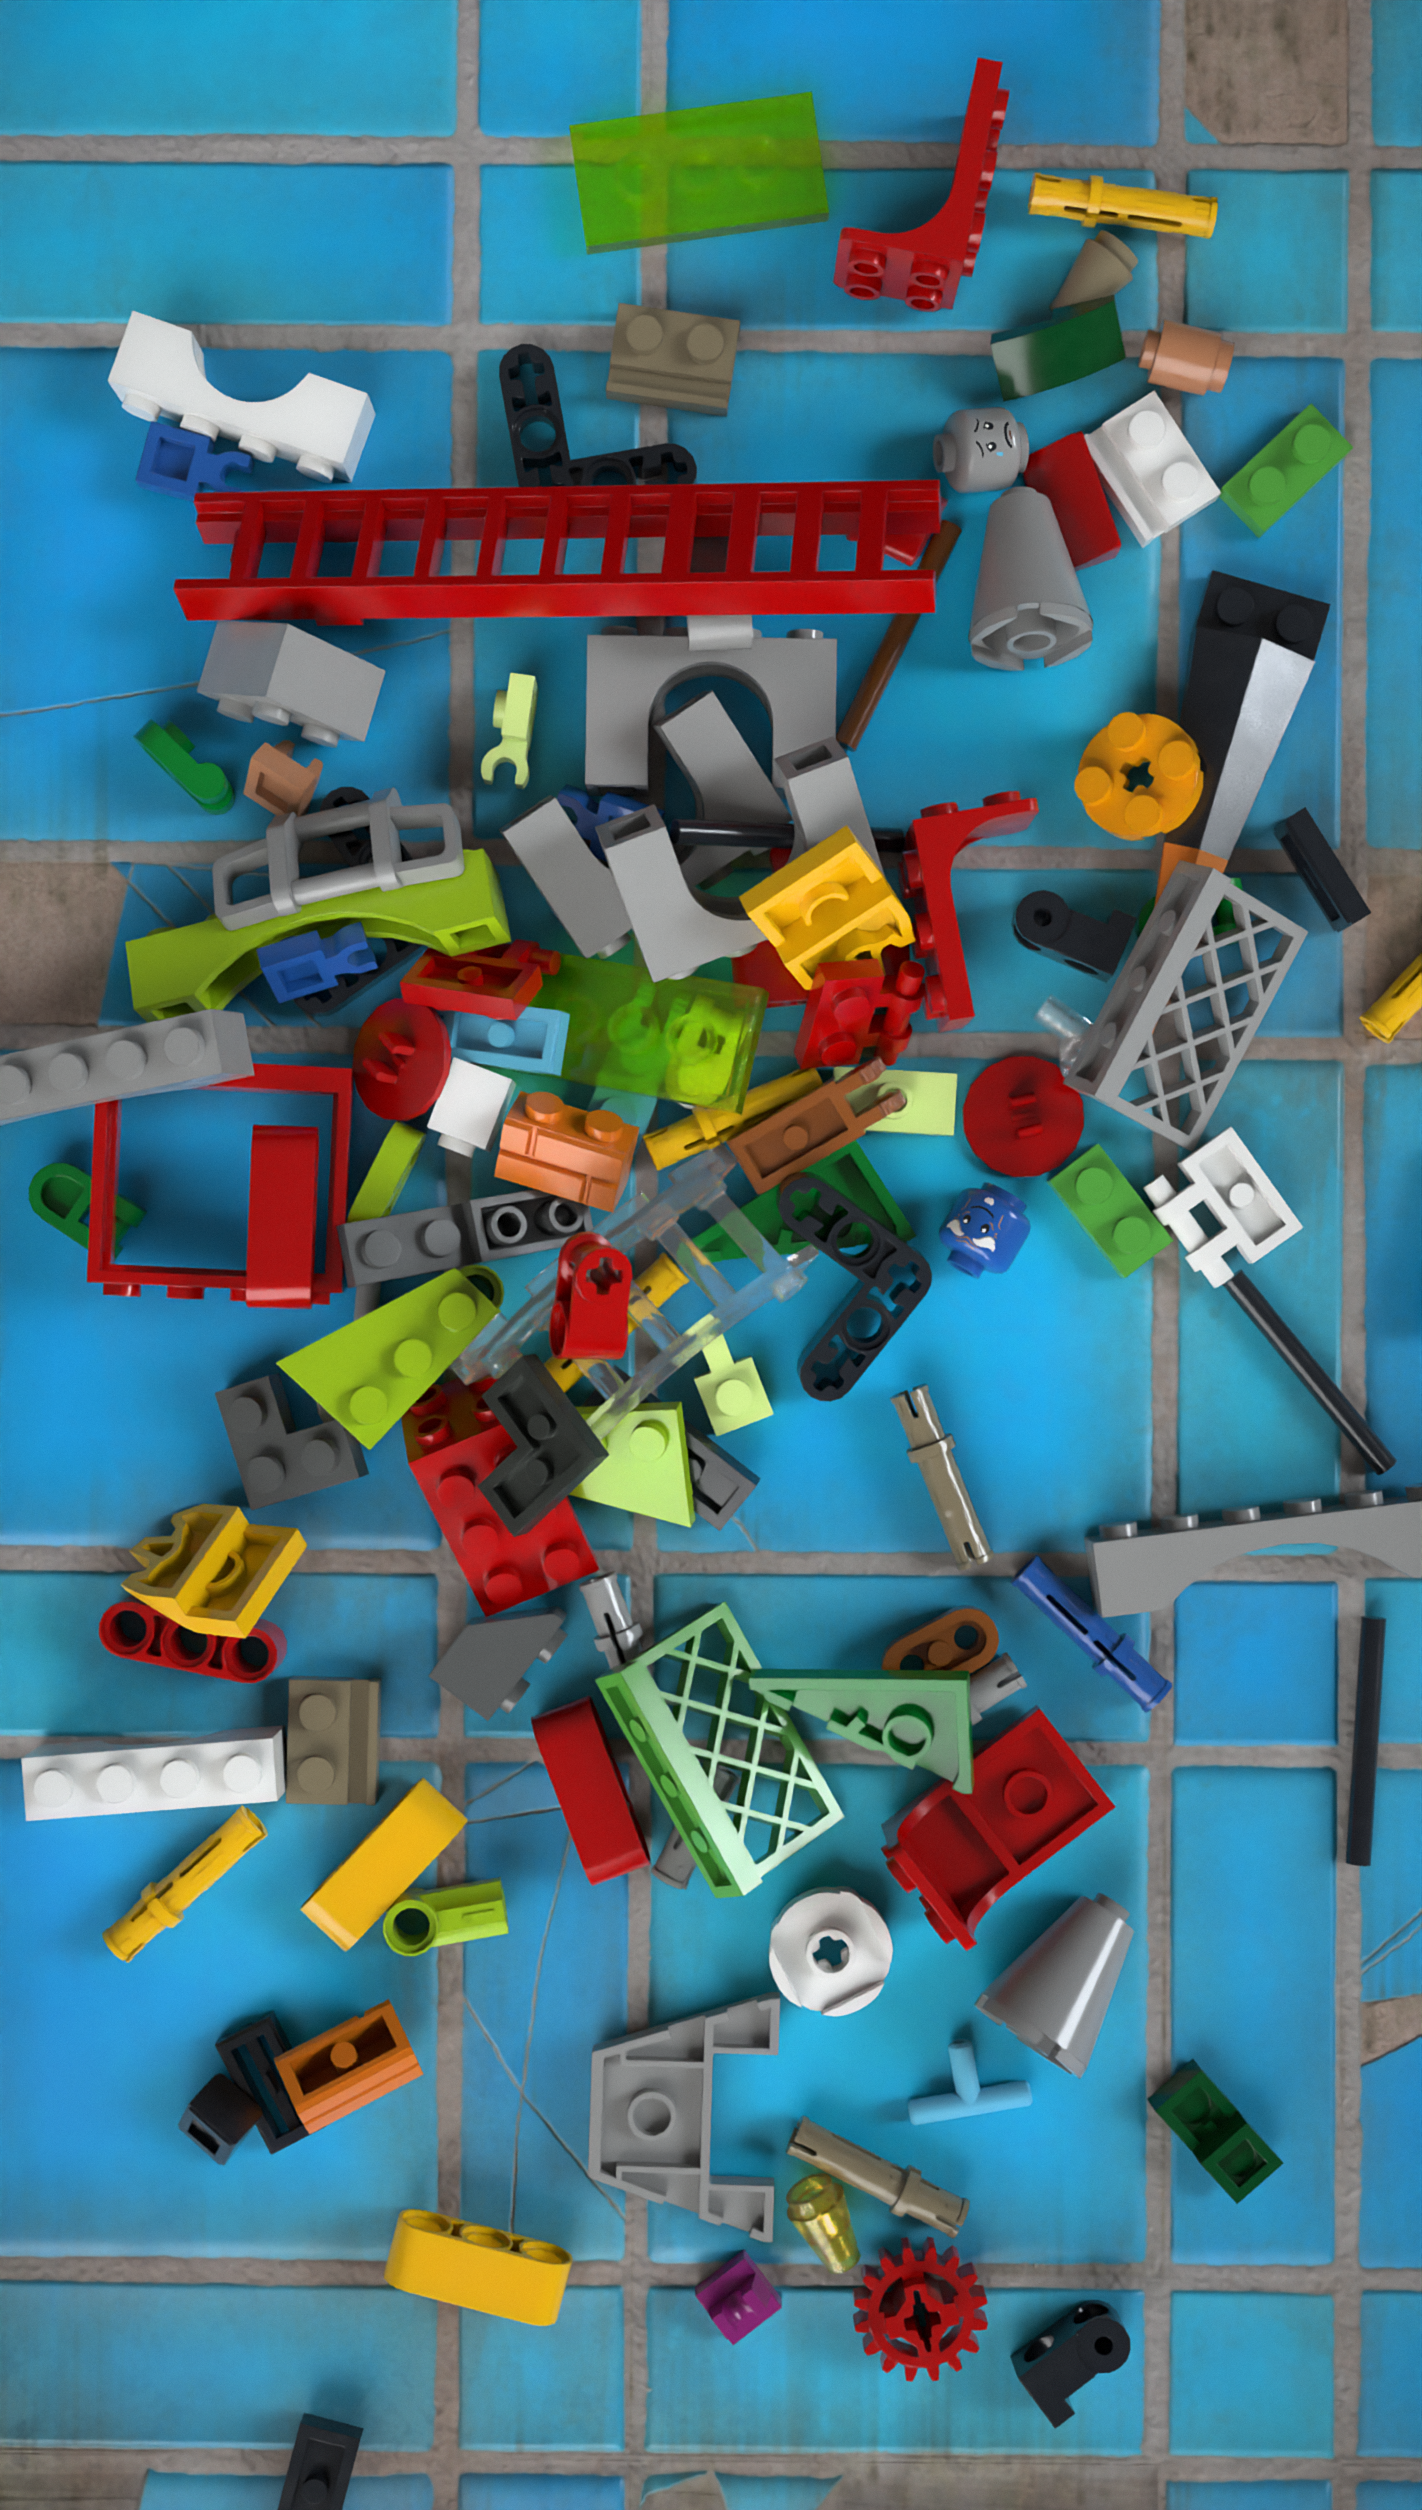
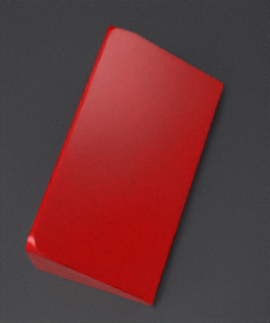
M1078 431L1069 434L1030 454L1027 467L1021 473L1025 486L1033 488L1037 493H1041L1049 498L1075 572L1114 559L1121 549V541L1083 432Z

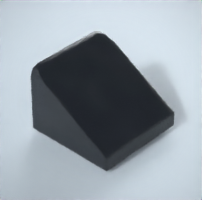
M218 2073L188 2104L178 2126L186 2136L216 2163L224 2166L257 2124L263 2111L259 2105L224 2074Z

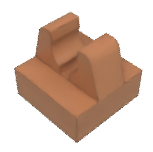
M284 740L274 747L265 742L254 753L250 760L243 794L276 816L294 812L297 817H301L308 813L311 799L320 780L323 763L315 758L305 768L292 760L295 744L289 740Z

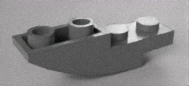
M537 1189L336 1226L348 1288L559 1249L568 1238L577 1233L594 1232L588 1205Z

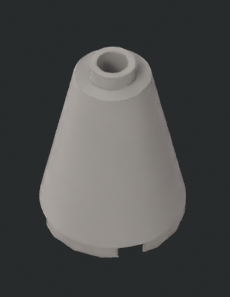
M1014 487L1003 492L1001 497L996 499L989 507L968 640L971 644L974 659L990 668L1023 671V659L1042 657L1044 658V668L1057 666L1078 657L1091 646L1093 641V619L1049 498L1041 493H1037L1035 489L1030 487Z
M1098 1893L1094 1900L1081 1896L980 1994L974 2005L997 2025L1001 2026L1003 2022L1007 2024L1006 2028L1017 2036L1016 2039L1065 2072L1073 2073L1077 2078L1081 2079L1088 2067L1134 1934V1930L1125 1923L1130 1913L1104 1894Z

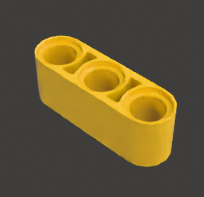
M422 1777L323 1881L302 1905L300 1910L346 1952L452 1841L467 1823L468 1819Z
M407 2209L399 2213L383 2276L390 2285L409 2293L527 2324L549 2326L555 2324L558 2319L573 2258L567 2250L549 2242L427 2210Z

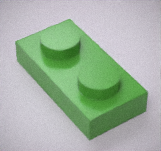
M1311 403L1221 488L1219 497L1260 538L1350 453L1353 446Z
M1099 1143L1093 1145L1047 1181L1051 1189L1120 1278L1128 1277L1174 1241Z

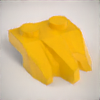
M847 825L739 896L747 915L774 945L786 968L803 988L807 990L811 989L818 963L877 958L884 975H886L880 955L883 947L892 944L901 948L915 942L908 913L874 860Z
M200 1504L173 1514L170 1522L175 1527V1531L171 1536L145 1537L129 1550L147 1568L144 1571L132 1573L120 1585L142 1602L179 1625L196 1633L246 1639L308 1545L298 1528L249 1524L238 1506Z

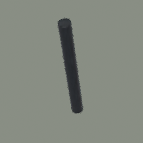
M674 819L670 827V839L674 845L792 849L795 833L794 824ZM870 827L877 852L900 853L905 842L902 829Z
M1240 1269L1235 1272L1231 1279L1222 1284L1373 1471L1377 1475H1381L1396 1464L1397 1459L1243 1270Z
M1361 1616L1346 1847V1863L1355 1866H1370L1372 1855L1386 1618L1376 1616Z

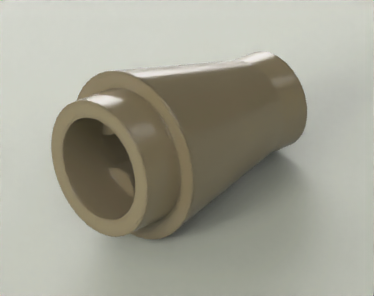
M1101 230L1094 240H1085L1058 295L1049 305V308L1053 312L1055 308L1117 294L1133 280L1131 272L1138 264L1137 257L1121 240L1111 233Z

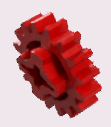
M927 2236L922 2250H913L908 2237L901 2238L900 2254L893 2256L889 2250L882 2246L878 2249L881 2267L876 2269L873 2266L864 2264L861 2268L862 2281L868 2288H853L854 2306L861 2309L853 2314L854 2327L857 2333H866L862 2338V2342L867 2356L882 2350L880 2361L884 2372L889 2373L897 2363H900L904 2366L906 2381L913 2382L918 2368H926L933 2382L939 2380V2365L947 2362L956 2372L962 2369L958 2353L961 2349L975 2354L980 2348L977 2336L972 2330H987L988 2321L985 2311L979 2308L988 2302L983 2285H974L978 2276L973 2263L970 2262L958 2267L960 2257L955 2246L951 2245L942 2255L936 2253L933 2237ZM925 2272L938 2275L945 2280L938 2281ZM900 2278L893 2290L885 2293L887 2288ZM915 2290L919 2291L921 2303H925L927 2310L924 2313L926 2326L924 2327L920 2325L919 2316L915 2315L913 2309L915 2304L913 2292ZM954 2326L951 2329V2331L942 2338L948 2327ZM900 2337H901V2338H903L904 2340H906L907 2342H909L910 2344L901 2342V2341H899V2340L896 2339V2338H900Z

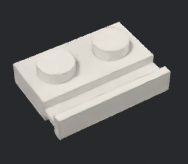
M1155 390L1104 422L1097 430L1089 435H1084L1102 487L1142 548L1164 532L1167 533L1215 502L1221 494Z

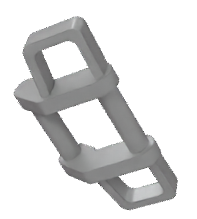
M394 787L374 792L369 800L297 817L294 812L275 816L266 829V838L220 857L214 862L212 873L215 914L227 930L233 931L275 917L301 912L302 905L375 887H380L383 892L403 888V886L460 876L465 869L460 823L451 806L446 803L402 806L399 794ZM370 825L373 862L300 879L298 855L304 848V841ZM443 827L445 850L443 853L437 856L402 862L399 830ZM268 864L271 893L233 905L232 885L234 880L243 874Z

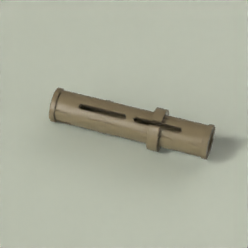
M921 1384L913 1387L910 1395L908 1390H904L890 1397V1400L896 1408L911 1446L906 1451L911 1463H918L955 1557L956 1567L958 1570L972 1568L971 1562L975 1559L977 1565H981L991 1560L995 1555L993 1550L990 1549L951 1451L956 1445L951 1433H944L928 1392V1385Z
M804 2115L800 2117L797 2122L799 2128H794L786 2147V2154L808 2162L824 2172L889 2204V2212L899 2217H903L906 2213L945 2233L952 2239L957 2236L959 2228L956 2227V2224L962 2227L970 2205L968 2199L961 2198L921 2177L922 2171L912 2165H908L904 2169L810 2121L808 2117Z

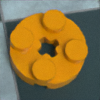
M1132 712L1120 713L1113 717L1109 724L1102 728L1087 745L1080 760L1078 774L1074 781V790L1077 797L1082 800L1090 818L1105 831L1118 838L1138 841L1145 840L1143 837L1153 836L1161 831L1166 834L1179 827L1190 816L1201 796L1203 772L1200 770L1198 749L1192 738L1170 719L1150 713L1139 715ZM1143 762H1149L1148 773L1154 778L1152 784L1148 788L1138 785L1133 793L1127 790L1130 782L1127 778L1129 771L1133 767H1139Z

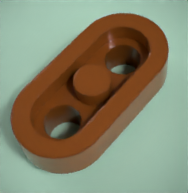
M969 1605L957 1606L891 1641L882 1654L880 1667L881 1670H900V1663L905 1656L917 1655L922 1659L921 1670L969 1671L970 1674L986 1665L994 1657L999 1643L998 1631L992 1619L981 1609ZM969 1625L976 1630L975 1641L965 1647L957 1645L954 1640L956 1630L961 1626Z

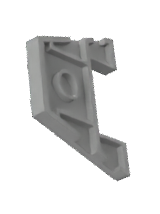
M765 1993L593 2045L588 2177L662 2205L666 2201L699 2214V2219L718 2226L721 2223H725L749 2232V2237L762 2242H773L774 2178L711 2176L709 2168L713 2055L715 2053L778 2055L780 1993Z

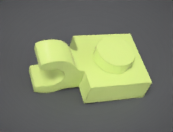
M510 673L508 691L498 690L496 693L493 727L502 728L501 735L503 739L500 745L491 749L482 760L481 774L485 784H493L494 771L499 764L504 762L512 763L517 768L515 775L517 789H524L529 781L530 771L527 757L528 750L531 749L539 694L535 676Z
M718 1322L696 1330L698 1341L710 1371L694 1377V1381L716 1437L773 1415L774 1413L751 1355L733 1362Z

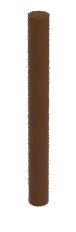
M941 520L940 533L933 534L916 570H934L937 584L962 532L961 528L950 521ZM922 613L894 614L836 734V740L842 748L851 752L856 751Z

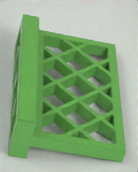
M726 1602L716 1604L626 1663L615 1666L594 1679L715 1898L745 1896L763 1883L762 1876L845 1817L785 1709L768 1702L762 1694L753 1690L756 1701L752 1718L727 1711L733 1679L749 1684V1676L752 1669L763 1668ZM716 1623L726 1641L723 1664L697 1656L702 1631ZM686 1642L684 1652L675 1650L676 1647ZM661 1657L682 1663L676 1695L658 1689L647 1669L648 1665ZM695 1667L720 1675L714 1707L689 1699ZM667 1704L673 1706L672 1713ZM686 1710L712 1717L706 1750L690 1746L682 1732ZM767 1717H768L770 1723H766V1718H767ZM725 1721L750 1729L744 1761L719 1754ZM764 1733L779 1737L786 1750L782 1772L758 1766ZM698 1759L704 1760L702 1767H701V1765H700ZM717 1765L742 1772L736 1805L720 1801L713 1788ZM797 1771H798V1773H799V1775H800L801 1778L796 1777V1772H797ZM756 1776L780 1783L774 1816L750 1809ZM794 1787L809 1791L821 1813L806 1825L788 1820ZM728 1814L734 1815L733 1823ZM747 1819L772 1826L768 1852L756 1861L752 1859L743 1842ZM786 1830L795 1832L785 1839Z

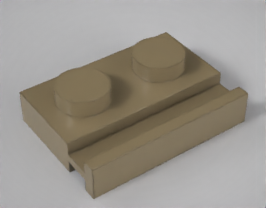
M619 303L610 357V370L606 384V398L727 417L740 333V321Z
M292 1676L289 1679L286 1803L330 1805L366 1803V1805L370 1806L377 1804L379 1801L382 1678L354 1679V1677Z

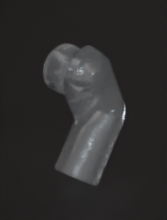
M1050 994L1035 1014L1033 1020L1058 1036L1060 1071L1062 1076L1066 1078L1093 1023Z

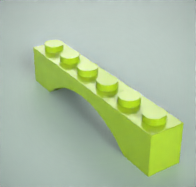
M483 848L474 851L463 849L465 869L457 877L403 886V888L383 892L380 887H375L302 905L301 912L275 917L233 931L227 930L215 913L208 916L204 922L181 928L161 927L154 929L146 937L125 942L133 1008L147 1023L208 1009L223 1010L238 992L263 973L260 967L257 948L277 943L286 937L299 936L317 930L322 940L331 937L341 928L357 922L362 923L366 938H395L426 945L451 957L511 942L500 875Z

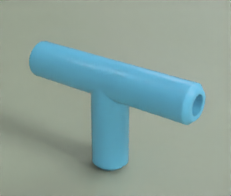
M957 2039L948 2045L956 2092L912 2099L908 2102V2110L911 2123L913 2125H920L1030 2106L1033 2100L1030 2084L1026 2080L980 2088L972 2042L968 2039Z

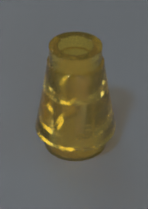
M825 2173L812 2174L795 2183L786 2195V2201L789 2205L787 2209L788 2219L825 2265L829 2273L841 2274L850 2270L859 2262L861 2253L857 2247L843 2187L833 2182L831 2177Z

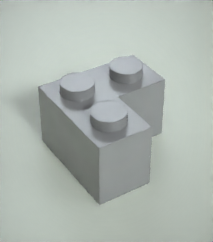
M218 621L197 692L218 701L217 711L225 716L248 723H253L254 717L282 726H288L289 721L303 727L301 733L303 738L323 746L337 748L339 740L365 742L386 671L288 623Z

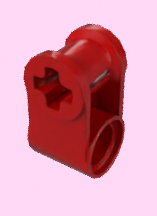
M590 1231L577 1233L568 1238L561 1247L558 1256L555 1300L549 1320V1343L554 1358L620 1360L625 1353L628 1341L627 1314L633 1277L632 1265L626 1255L617 1248L612 1247L611 1243L599 1233ZM600 1258L604 1260L602 1266H599ZM588 1269H591L590 1277L586 1275Z

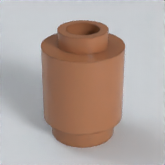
M1163 319L1159 331L1147 330L1138 367L1148 369L1147 383L1204 396L1207 390L1221 393L1229 373L1235 343L1221 340L1220 332Z

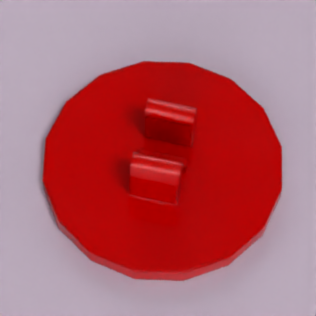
M394 998L378 1006L362 1025L354 1045L352 1065L356 1090L366 1107L383 1119L409 1121L426 1113L442 1093L450 1072L452 1049L447 1027L434 1008L404 1003L403 998Z
M1034 1056L1008 1057L987 1067L970 1085L962 1107L963 1132L972 1152L990 1169L1011 1177H1035L1059 1167L1076 1149L1084 1128L1083 1101L1078 1091L1063 1084L1067 1074L1056 1064Z

